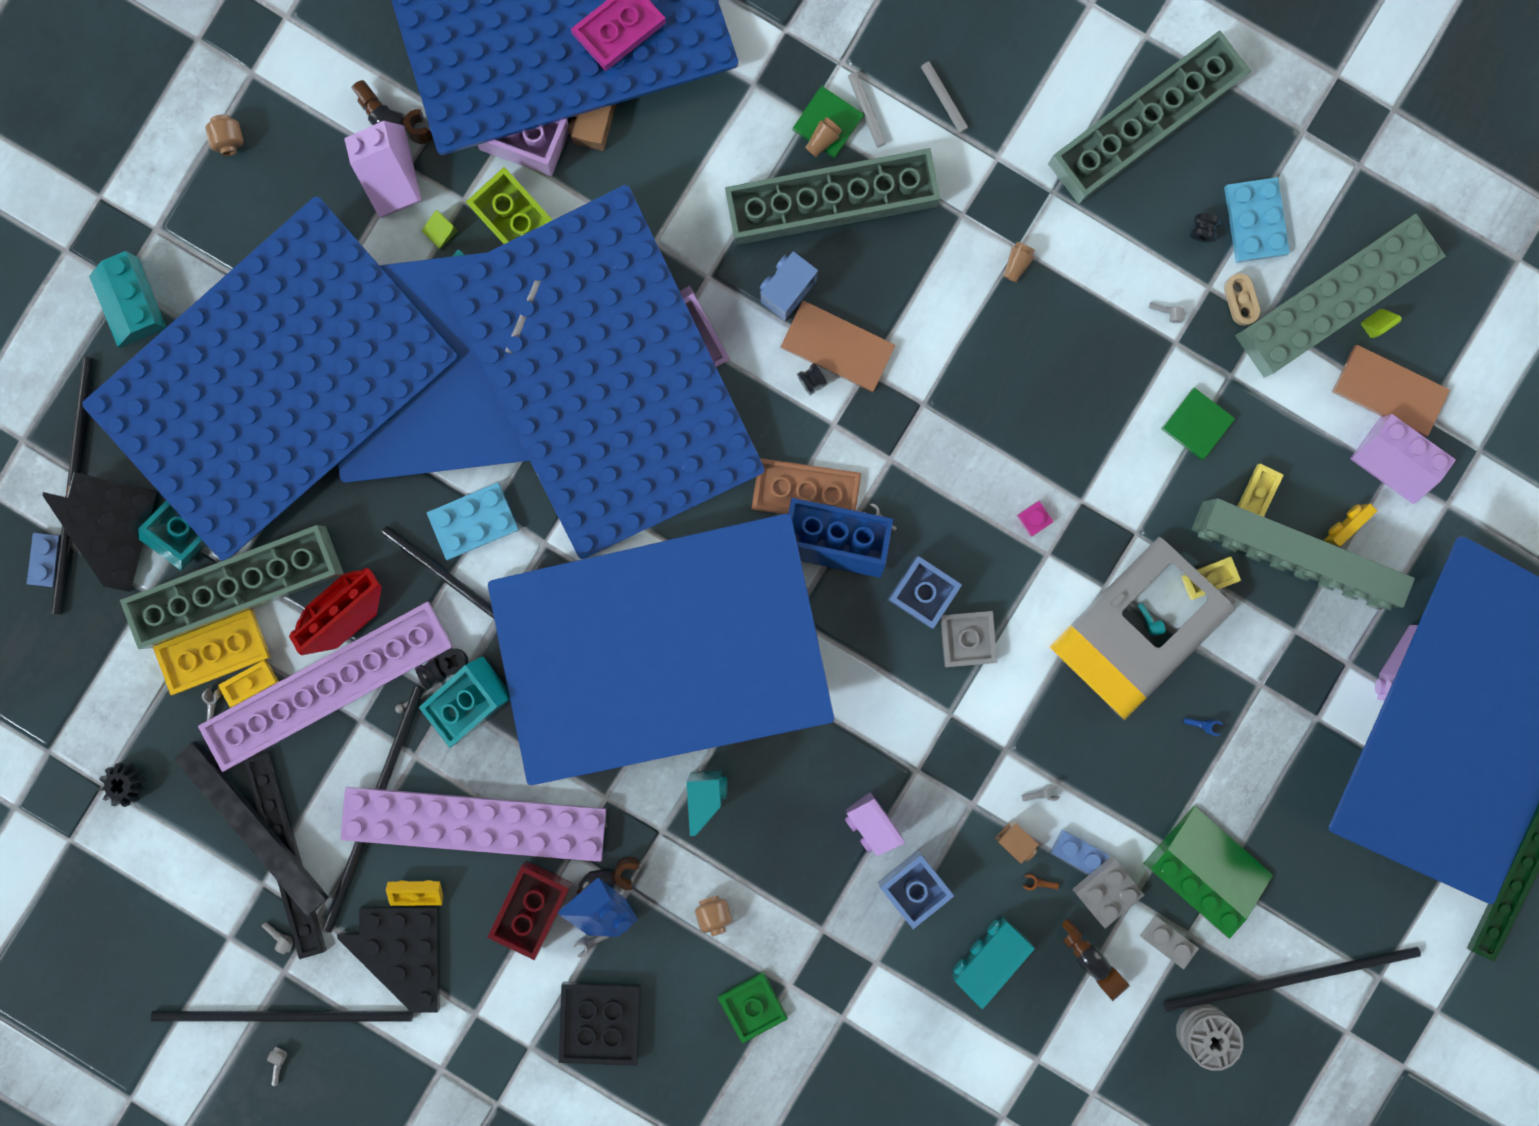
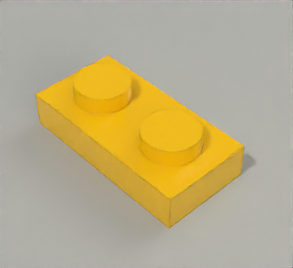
M1371 503L1355 505L1347 512L1346 515L1348 517L1342 523L1338 522L1328 530L1330 535L1324 541L1341 547L1377 510Z
M263 660L218 686L228 705L232 708L279 681L268 660Z
M401 880L398 882H387L386 893L390 906L442 905L444 896L440 881L408 882Z

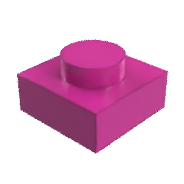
M1037 501L1016 515L1030 537L1054 522L1040 501Z

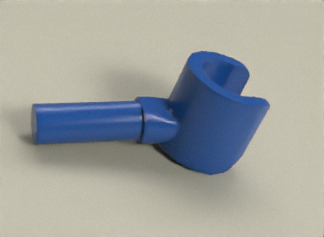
M1187 717L1183 721L1184 724L1204 729L1207 734L1213 736L1221 735L1212 731L1214 724L1223 725L1220 721L1209 719L1205 722Z

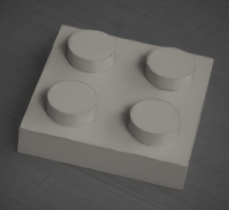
M993 611L942 615L940 623L944 667L997 663Z
M1113 856L1108 858L1072 889L1104 928L1108 927L1144 896L1143 892Z

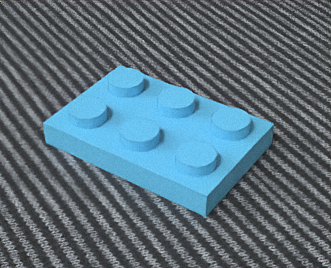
M1278 177L1226 185L1224 190L1236 263L1290 254Z
M498 482L426 512L446 560H451L519 531L502 487Z

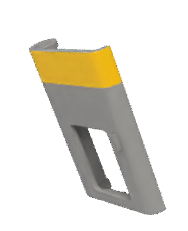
M1158 537L1049 648L1085 681L1117 715L1125 720L1236 610L1233 605L1236 601L1227 592L1223 591L1220 593L1165 540ZM1174 564L1207 595L1208 599L1162 647L1156 648L1123 617L1122 611L1167 565Z

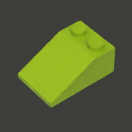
M505 167L466 201L468 206L503 244L552 221V218Z

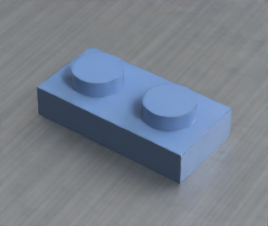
M33 533L27 584L54 587L60 536Z
M1063 829L1050 851L1053 855L1088 874H1091L1109 858V855Z

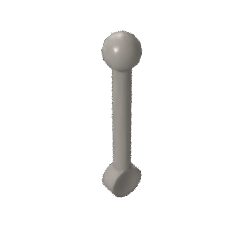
M434 683L432 688L423 692L421 699L433 691H437L443 686V683ZM408 701L404 704H397L395 707L396 712L399 714L404 713Z

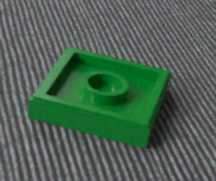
M821 86L793 126V131L807 141H810L820 120L823 122L828 117L842 130L838 135L840 138L824 150L825 153L835 159L863 119L864 114Z
M1194 387L1162 426L1161 430L1200 460H1204L1235 418Z
M764 971L718 995V999L742 1044L788 1020V1016Z

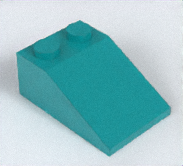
M167 500L138 529L140 541L181 571L206 545Z
M482 656L462 667L428 698L419 709L448 747L451 748L510 701L508 688Z

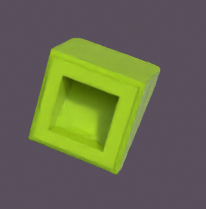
M438 210L431 215L421 230L439 249L458 232Z
M1379 309L1363 320L1361 325L1370 338H1375L1401 322L1402 318L1385 309Z

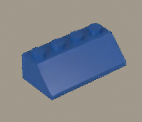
M791 498L788 514L792 517L802 562L881 578L886 565L893 524L892 518Z

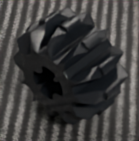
M122 762L116 763L114 767L106 768V775L99 778L104 783V786L99 787L98 790L105 791L106 793L102 800L107 801L111 799V806L121 804L123 807L130 806L131 802H138L140 800L139 794L146 791L141 784L145 783L147 779L139 777L142 769L134 770V764L128 763L124 765Z

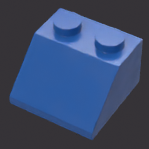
M599 877L558 911L561 917L588 936L619 937L638 921L626 898Z

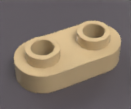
M1242 273L1231 276L1225 282L1224 291L1232 318L1239 325H1250L1260 316V307L1252 280L1249 276ZM1234 284L1240 286V292L1234 290ZM1241 309H1245L1248 312L1247 317L1241 315Z

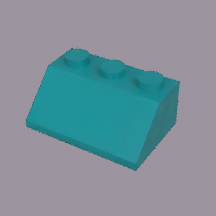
M124 251L102 260L89 275L117 347L121 348L167 328L137 256Z
M721 770L691 772L687 779L690 836H696L721 807L722 800L726 799L728 792L727 777H722Z
M1004 917L999 921L996 919L990 924L987 929L988 934L982 941L980 939L977 940L970 949L971 954L966 960L961 959L953 969L954 973L952 976L954 981L982 1010L1035 949L1027 937Z

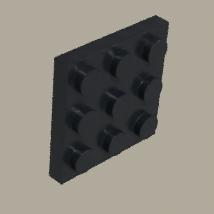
M562 982L558 1063L637 1066L641 984Z

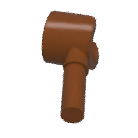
M1033 873L1024 875V877L1033 878L1035 881L1031 886L1023 884L1026 890H1034L1036 887L1059 888V883L1037 879Z

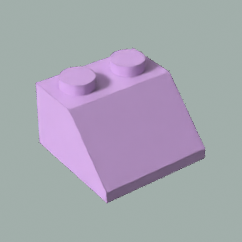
M871 792L845 810L848 815L845 821L853 832L857 829L863 836L860 842L868 853L874 851L876 856H879L905 843L901 834Z

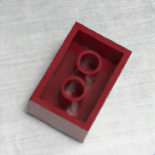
M526 860L521 866L487 938L535 961L573 882Z

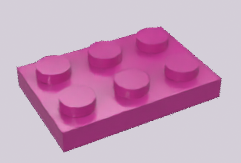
M607 0L572 27L571 32L601 67L607 71L666 24V19L649 0Z

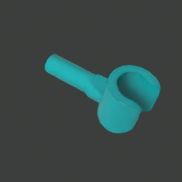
M1144 603L1138 604V608L1146 619L1148 633L1152 636L1165 633L1166 629L1163 621H1153Z

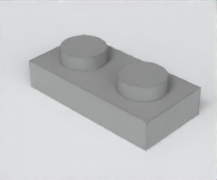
M1156 915L1140 934L1141 938L1182 969L1187 966L1199 950L1197 946Z

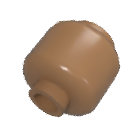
M229 115L213 116L205 126L211 150L221 153L222 156L235 155L237 150L244 144L239 122L232 119Z
M718 895L699 901L700 906L695 909V914L701 932H710L712 937L727 932L725 927L732 923V916L727 901L719 899Z

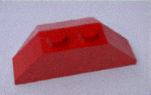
M369 568L344 573V575L340 576L304 608L296 623L295 630H292L289 635L298 654L302 656L337 649L377 615L382 586Z

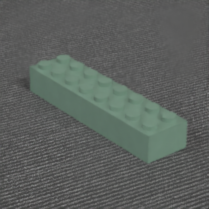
M1219 30L1055 153L1048 162V165L1076 202L1080 204L1240 84L1252 71Z
M931 148L725 187L735 245L934 208L938 206L940 201Z
M1414 214L1236 334L1235 337L1262 376L1267 377L1283 368L1446 256L1419 216Z
M1218 498L1202 502L1191 529L1198 533L1197 537L1208 542H1213V540L1222 542L1221 547L1230 551L1237 552V550L1247 552V558L1261 562V559L1271 562L1269 566L1274 569L1294 571V576L1299 579L1318 581L1319 587L1331 591L1333 589L1343 591L1342 596L1357 601L1358 598L1366 600L1367 606L1377 610H1382L1383 608L1392 611L1393 608H1404L1415 580L1414 577Z
M315 525L121 599L120 602L137 648L149 649L239 613L258 608L344 575L327 527Z

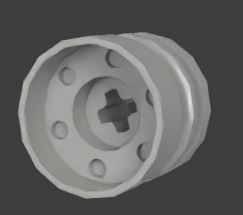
M1208 1003L1188 1007L1180 1015L1176 1025L1179 1043L1201 1067L1211 1071H1221L1231 1067L1240 1058L1243 1050L1242 1033L1239 1027L1218 1007ZM1212 1037H1214L1215 1042L1213 1044L1210 1040Z

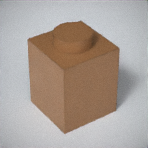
M1013 820L995 837L998 843L1020 863L1024 860L1029 861L1037 852L1036 847L1039 845Z

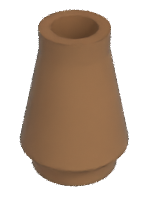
M826 117L823 122L820 120L805 148L817 158L821 152L840 138L838 135L842 130Z
M1016 242L1014 247L1011 246L1003 277L1017 283L1019 277L1035 258L1033 256L1035 250L1020 242Z

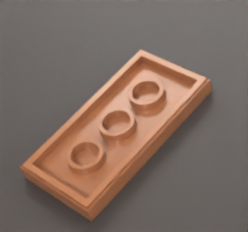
M802 301L780 348L873 392L896 345L810 303Z
M1359 345L1353 347L1332 390V393L1382 417L1393 414L1424 437L1429 435L1450 392L1449 389Z
M761 459L764 472L756 476L752 510L788 514L791 498L856 511L861 473Z

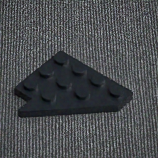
M77 472L73 473L67 497L43 492V498L102 586L131 592L143 547V542L139 540L138 529L151 517L157 492Z
M364 906L359 908V932L339 933L337 939L411 1013H438L440 1010L439 906Z

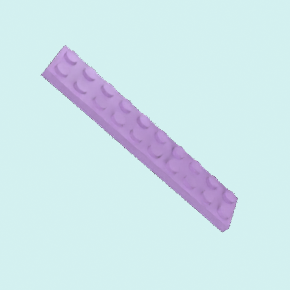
M426 602L202 723L198 728L221 771L224 772L454 646L430 602Z
M346 787L340 840L601 862L607 808Z

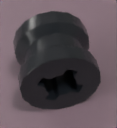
M1209 214L1195 215L1194 222L1196 225L1191 230L1190 237L1201 242H1215L1217 238L1216 228L1220 226L1221 219Z
M815 363L811 364L807 371L797 373L801 384L810 396L815 393V389L828 385L824 375Z
M458 648L444 651L439 658L441 670L449 675H455L462 667L469 663L466 652Z
M435 657L430 659L428 664L415 667L420 682L427 690L432 688L434 683L447 680L446 673L441 670L439 661Z

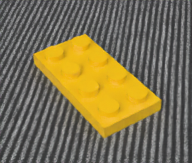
M253 609L153 647L170 695H176L271 658Z

